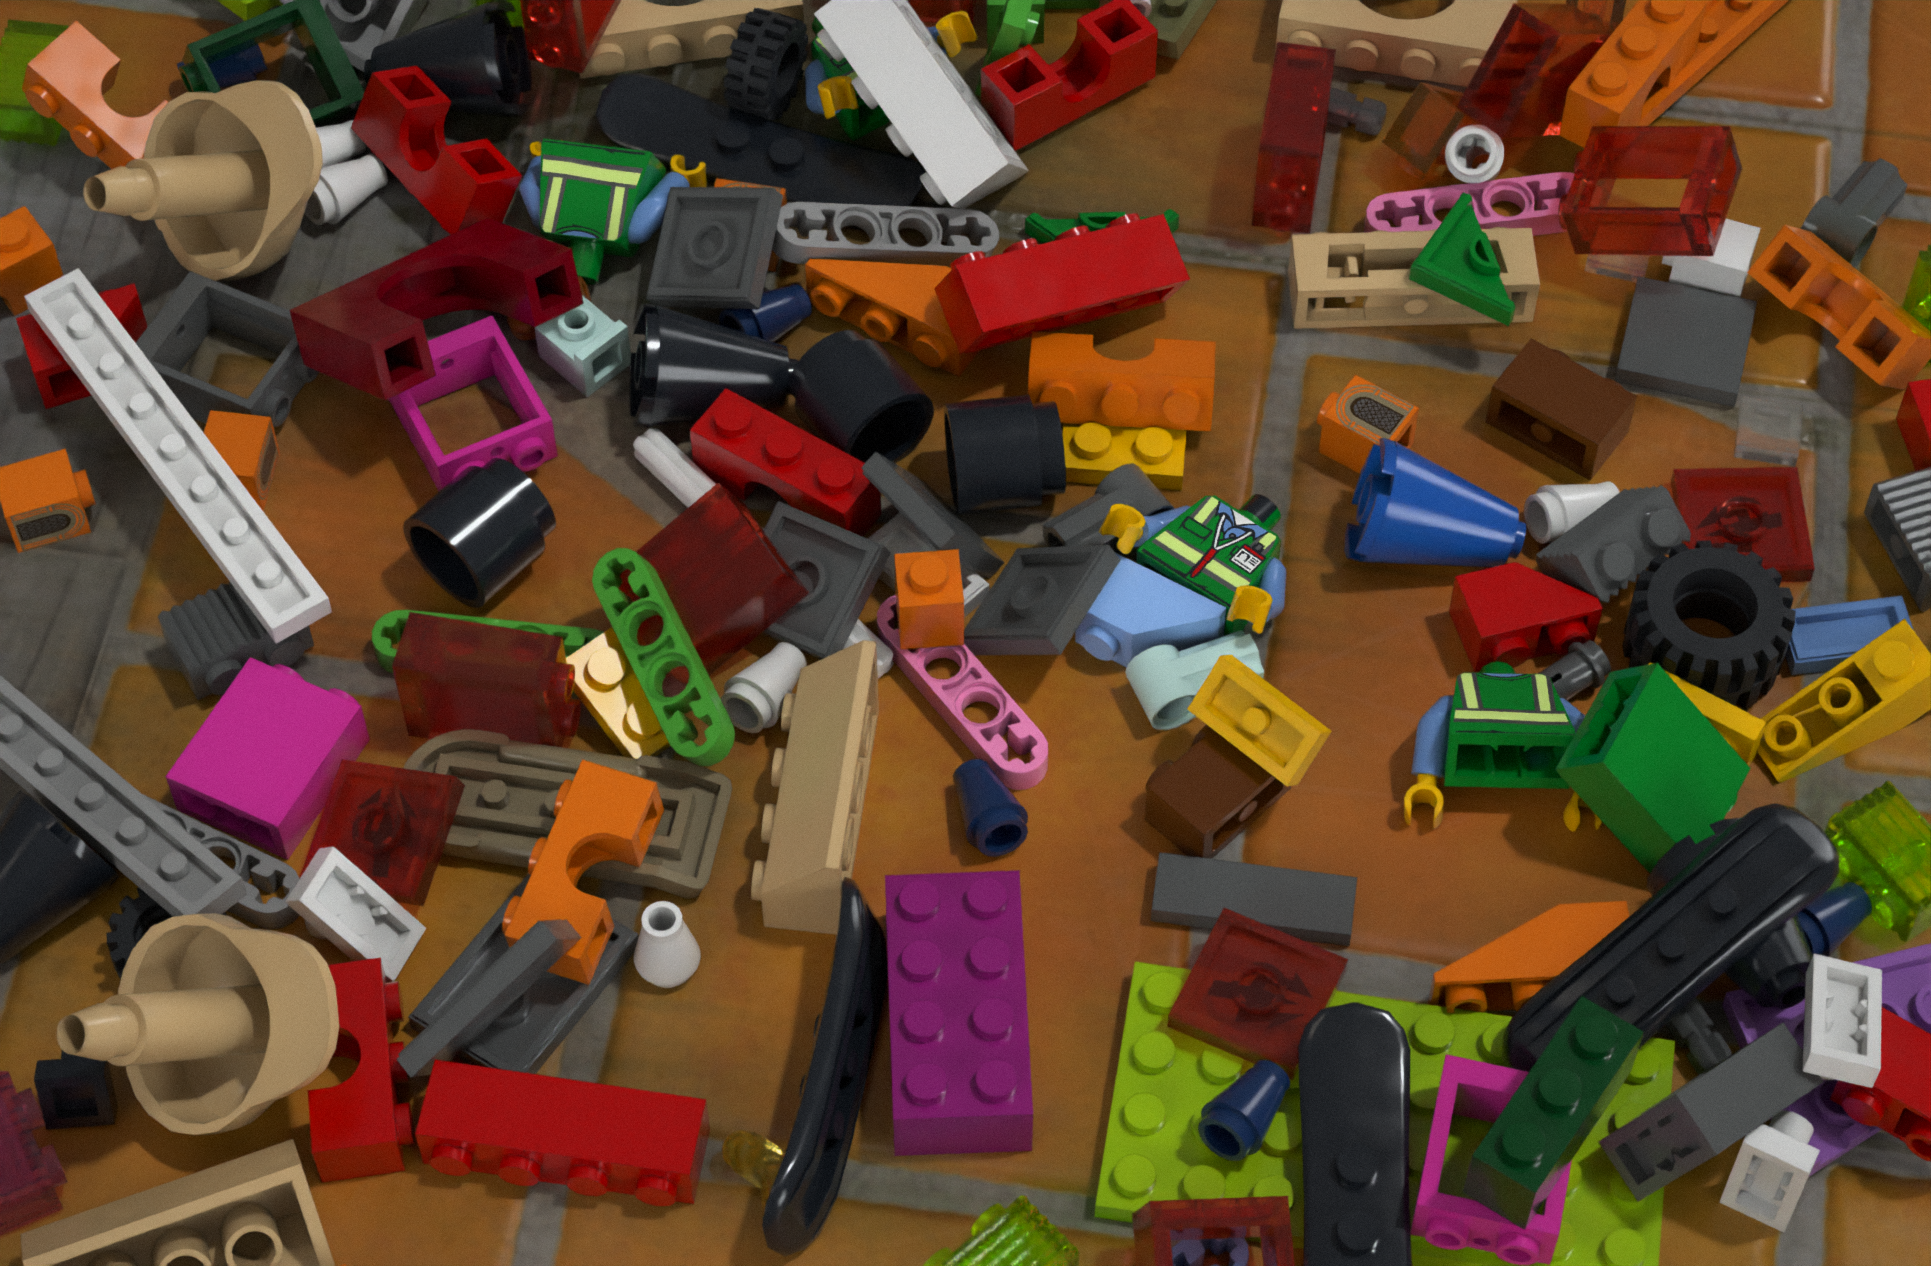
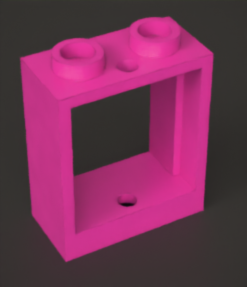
M493 316L486 317L429 340L428 345L436 376L388 399L438 491L443 489L467 467H483L492 458L507 460L525 472L534 470L545 461L558 456L552 419ZM495 375L522 424L444 456L417 406Z
M1445 1055L1410 1230L1412 1235L1425 1237L1429 1243L1443 1249L1458 1250L1471 1247L1494 1252L1500 1259L1516 1265H1531L1536 1262L1550 1265L1560 1233L1571 1162L1545 1199L1542 1215L1535 1214L1525 1230L1476 1200L1438 1192L1452 1114L1495 1123L1529 1072Z

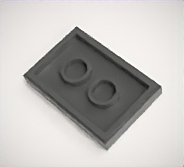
M529 873L408 1016L412 1029L421 1033L509 949L505 934L502 932L503 917L510 900L515 895L522 896L531 876ZM612 918L615 927L590 985L546 971L463 1049L457 1057L470 1065L536 1074L633 955L639 937L638 933Z

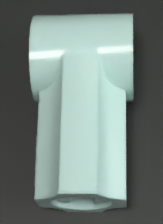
M1240 630L1179 652L1172 645L1162 644L1146 649L1135 656L1127 665L1125 673L1152 727L1157 730H1170L1180 727L1196 717L1187 708L1221 655H1233L1264 679V670L1261 665L1259 650L1251 635H1246Z

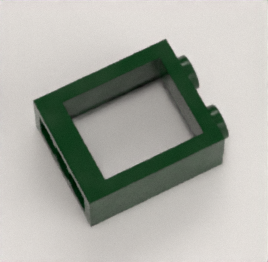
M294 0L187 45L182 59L185 65L179 67L180 76L187 92L206 91L217 93L221 89L209 64L295 29L329 99V102L309 110L315 127L326 126L356 113L364 95L360 81L320 0Z

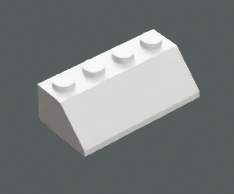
M831 0L814 13L824 27L817 33L822 44L836 61L839 62L843 58L847 59L858 75L851 81L855 90L872 110L878 105L882 108L892 122L885 129L888 136L905 157L912 153L917 157L926 170L920 176V180L939 205L948 201L952 207L964 209L1017 180L1029 171L907 0Z

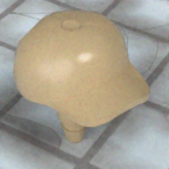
M256 80L237 84L217 93L206 91L186 92L168 102L154 118L145 145L144 159L131 160L125 167L119 166L88 178L84 184L83 196L87 206L92 210L120 216L130 215L140 221L155 220L157 228L162 231L169 249L178 262L187 270L214 281L238 280L266 271L289 252L300 228L308 199L319 181L323 165L322 146L308 108L298 94L283 83Z
M216 913L175 916L151 926L132 949L123 969L118 995L111 996L104 1003L94 1004L62 1018L57 1027V1041L60 1048L67 1054L98 1061H108L116 1066H126L127 1075L137 1100L149 1116H152L171 1132L190 1135L219 1134L252 1123L277 1099L288 1096L310 1084L326 1069L336 1050L339 1032L336 988L325 959L313 945L294 935L272 930L251 929L230 916Z

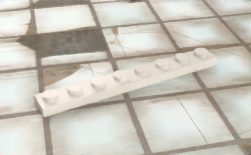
M77 268L25 295L29 312L274 642L277 644L332 613L328 596L81 270Z

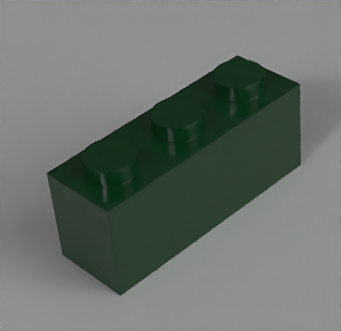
M1581 996L1473 1153L1463 1193L1525 1230L1632 1071L1644 1032Z

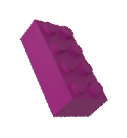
M1020 870L885 875L895 1156L1032 1151L1033 1100Z

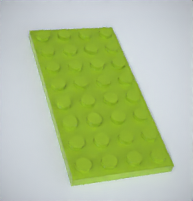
M1135 961L1095 1203L1094 1217L1188 1232H1194L1207 1224L1221 1223L1236 1229L1247 1241L1304 1249L1303 1154L1298 1046L1304 1027L1321 1009L1357 1002L1389 1011L1404 1028L1411 1050L1409 1114V1210L1411 1230L1445 1055L1507 1067L1502 1059L1503 1033L1512 1019L1511 1016L1454 1008V1013H1447L1446 1007L1304 986L1312 999L1308 1000L1266 986L1262 992L1299 1007H1254L1252 1013L1304 1017L1266 1032L1271 1024L1234 1025L1242 1003L1207 997L1214 982L1249 989L1256 979ZM1651 1037L1638 1050L1632 1071L1573 1157L1560 1233L1550 1265L1539 1262L1531 1265H1516L1500 1259L1494 1252L1471 1247L1458 1250L1443 1249L1432 1245L1425 1237L1411 1234L1412 1266H1659L1664 1186L1637 1201L1599 1144V1141L1671 1094L1675 1040ZM1258 1060L1272 1061L1286 1072L1290 1079V1088L1285 1093L1260 1150L1255 1154L1246 1155L1240 1161H1229L1221 1158L1204 1144L1199 1135L1198 1125L1202 1120V1108L1248 1069L1252 1068ZM1452 1114L1438 1187L1439 1193L1474 1200L1463 1193L1472 1155L1493 1126V1122ZM1543 1204L1536 1214L1542 1215Z

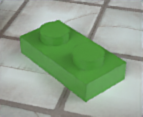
M1006 0L986 50L982 68L1020 49L1018 47L1019 44L1024 46L1031 45L1040 18V13L1031 11L1033 0ZM981 72L974 93L981 96Z

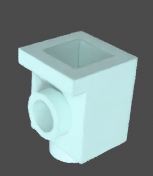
M582 295L584 304L534 328L539 357L588 397L630 365L631 350L628 326L621 320L617 322L611 320Z

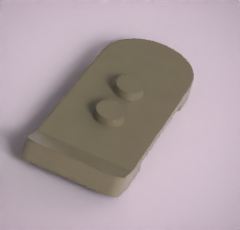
M464 729L441 734L420 746L410 756L401 771L397 796L400 810L407 822L402 793L420 819L418 821L412 818L414 838L425 847L449 856L528 868L530 855L535 843L540 837L548 838L556 820L554 805L558 791L566 779L573 781L582 759L654 781L658 786L664 813L640 868L620 861L608 860L592 865L581 876L654 887L689 899L696 898L709 881L732 792L731 780L724 774L686 761L647 755L640 756L638 759L514 741L502 733Z

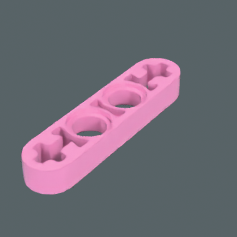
M1555 172L1484 181L1481 183L1387 193L1377 196L1370 201L1366 209L1364 233L1377 230L1400 232L1438 229L1442 222L1433 213L1443 208L1452 209L1463 192L1472 196V207L1481 229L1494 227L1532 228L1533 236L1567 232L1578 229L1586 222L1592 201V188L1588 181L1580 175L1571 172ZM1560 198H1564L1565 202L1571 206L1564 205L1563 201ZM1535 200L1537 201L1536 210H1534ZM1500 201H1509L1518 205L1522 212L1516 216L1506 217L1497 214L1491 206ZM1417 214H1421V215H1422V220H1421L1422 225H1419V224H1418V222H1419V215H1417ZM1385 219H1392L1394 225L1399 227H1390L1389 222Z
M894 595L886 599L880 605L877 612L878 638L892 650V660L976 758L985 760L1007 788L1022 790L1036 786L1045 777L1048 770V742L1043 733L965 644L917 648V650H900L899 630L894 628V622L898 620L896 598ZM948 658L955 661L961 669L952 678L936 679L930 676L925 668L932 660ZM984 701L995 706L999 713L990 722L975 723L968 720L964 716L963 711L971 703ZM1007 731L1008 744L1017 754L1024 755L1031 752L1029 763L1024 764L1019 758L1008 762V746L1002 738Z

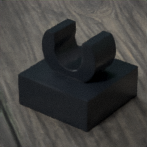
M63 1050L61 1052V1059L37 1061L34 1082L46 1130L115 1125L118 1104L108 1061H98L71 1055Z

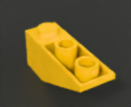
M1903 619L1760 718L1766 722L1757 750L1758 754L1777 781L1782 783L1903 729L1931 710V653L1908 622Z

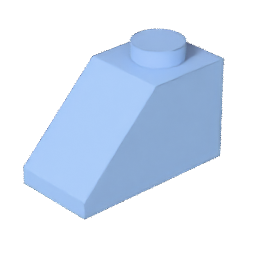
M1116 553L1120 562L1075 631V642L1082 645L1092 656L1104 661L1112 660L1127 668V665L1135 656L1153 646L1162 644L1172 645L1179 652L1223 637L1226 607Z

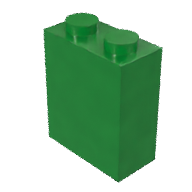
M1655 663L1611 671L1555 770L1642 866L1651 873L1658 860L1677 842L1690 835L1695 844L1715 835L1710 824L1723 820L1726 814L1733 808L1738 798L1737 793L1751 768L1662 667Z

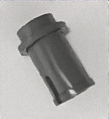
M1589 640L1584 644L1580 642L1572 643L1568 647V654L1538 674L1551 678L1559 697L1569 700L1589 686L1592 688L1602 686L1605 682V675L1611 672V665L1603 650L1595 642Z

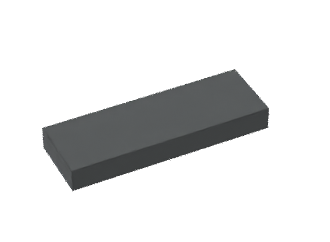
M1159 852L1151 921L1349 946L1357 877Z
M568 920L538 921L398 1054L399 1057L396 1060L411 1078L431 1075L435 1059L451 1062L582 937Z

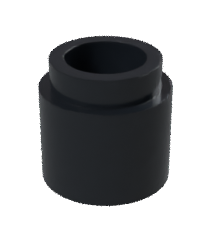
M839 331L817 342L801 357L790 376L789 390L796 399L795 410L803 423L819 439L864 463L875 452L894 463L901 461L921 442L933 420L934 406L932 400L879 341L865 339L857 331Z
M1027 394L944 404L947 465L951 494L957 515L1041 506L1042 496L1065 494L1066 466L1064 444L1055 401L1032 403L1030 395Z
M492 458L483 467L469 466L404 522L403 531L411 551L430 577L456 600L467 606L479 608L544 552V538L556 528V518L544 494L523 471L507 460Z

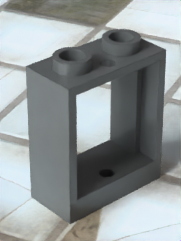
M192 271L187 274L136 342L137 346L190 416L204 423L207 422L210 410L268 416L271 417L273 427H278L286 420L292 401L304 384L312 382L319 374L318 371L303 364L289 310ZM213 327L280 354L248 399L180 372Z
M1781 1023L1600 1140L1599 1144L1636 1200L1640 1201L1718 1155L1824 1081L1819 1075L1803 1072V1049L1798 1045L1785 1024Z

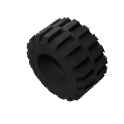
M1702 540L1696 542L1695 549H1689L1684 543L1673 546L1670 549L1669 557L1659 553L1650 561L1648 571L1642 570L1637 580L1623 632L1625 634L1622 644L1624 657L1631 658L1628 668L1658 663L1662 669L1734 706L1738 703L1747 709L1757 703L1760 693L1766 695L1770 691L1776 676L1780 673L1795 625L1796 611L1791 609L1793 596L1790 588L1779 587L1782 580L1780 573L1774 567L1765 570L1761 566L1763 558L1752 551L1747 556L1738 553V545L1725 542L1723 548L1712 547L1711 540ZM1690 618L1713 620L1728 628L1735 636L1729 638L1706 637L1692 631L1682 620Z

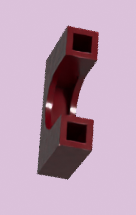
M486 218L289 311L305 366L380 399L387 400L436 376L423 320L455 311L488 310L537 327L584 304L571 248Z

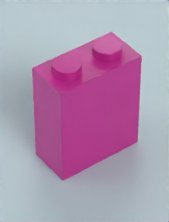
M250 657L165 776L176 809L288 860L370 740L362 706L351 695L340 689L330 688L327 691L304 681L296 671L285 665L275 664L272 667Z

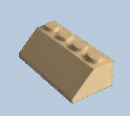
M862 640L801 668L796 694H785L781 730L789 732L787 749H775L771 775L772 787H780L777 804L766 803L762 820L761 840L762 843L770 844L767 861L756 860L751 886V899L762 901L764 927L837 935L842 882L844 877L852 879L879 715L876 641Z
M293 1139L20 1234L24 1266H335Z

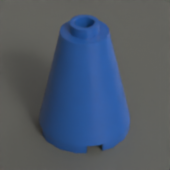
M1380 438V446L1373 445L1362 467L1351 503L1358 505L1356 521L1359 523V526L1347 523L1344 545L1347 559L1367 563L1495 567L1504 565L1508 557L1513 559L1518 557L1525 540L1526 523L1518 521L1519 511L1517 507L1396 441Z

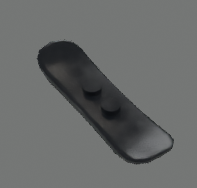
M642 73L620 74L602 90L596 112L603 132L619 148L652 152L662 165L671 169L670 161L674 155L685 157L686 171L696 169L700 162H705L706 180L713 182L716 181V178L786 188L787 203L815 202L910 206L920 191L922 184L920 176L925 173V170L917 160L905 157L904 155L831 139L751 115L680 88L657 77Z
M1769 804L1751 810L1728 827L1637 911L1542 987L1513 1015L1503 1033L1502 1059L1508 1068L1530 1072L1581 996L1642 1030L1644 1033L1639 1046L1640 1049L1706 987L1831 887L1839 874L1840 854L1823 829L1797 808L1781 804Z
M844 877L842 882L837 936L821 1012L815 1021L814 1042L809 1063L800 1084V1100L785 1155L767 1199L762 1228L767 1247L784 1257L805 1250L820 1235L836 1203L856 1127L888 976L886 943L883 930L863 892L855 880Z
M1357 1002L1321 1009L1304 1027L1298 1046L1304 1189L1303 1266H1412L1409 1210L1411 1050L1404 1028L1389 1011Z

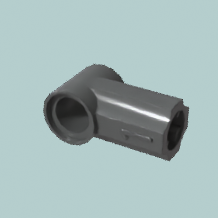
M1881 158L1874 162L1863 161L1833 198L1825 195L1817 201L1806 217L1801 229L1814 233L1855 268L1873 243L1878 227L1903 199L1908 184L1902 180L1898 168Z
M1134 463L1125 464L1113 470L1100 482L1094 496L1043 524V538L1048 547L1110 545L1114 550L1117 548L1119 538L1114 535L1103 536L1098 532L1112 505L1125 504L1131 506L1143 516H1151L1175 508L1138 465Z

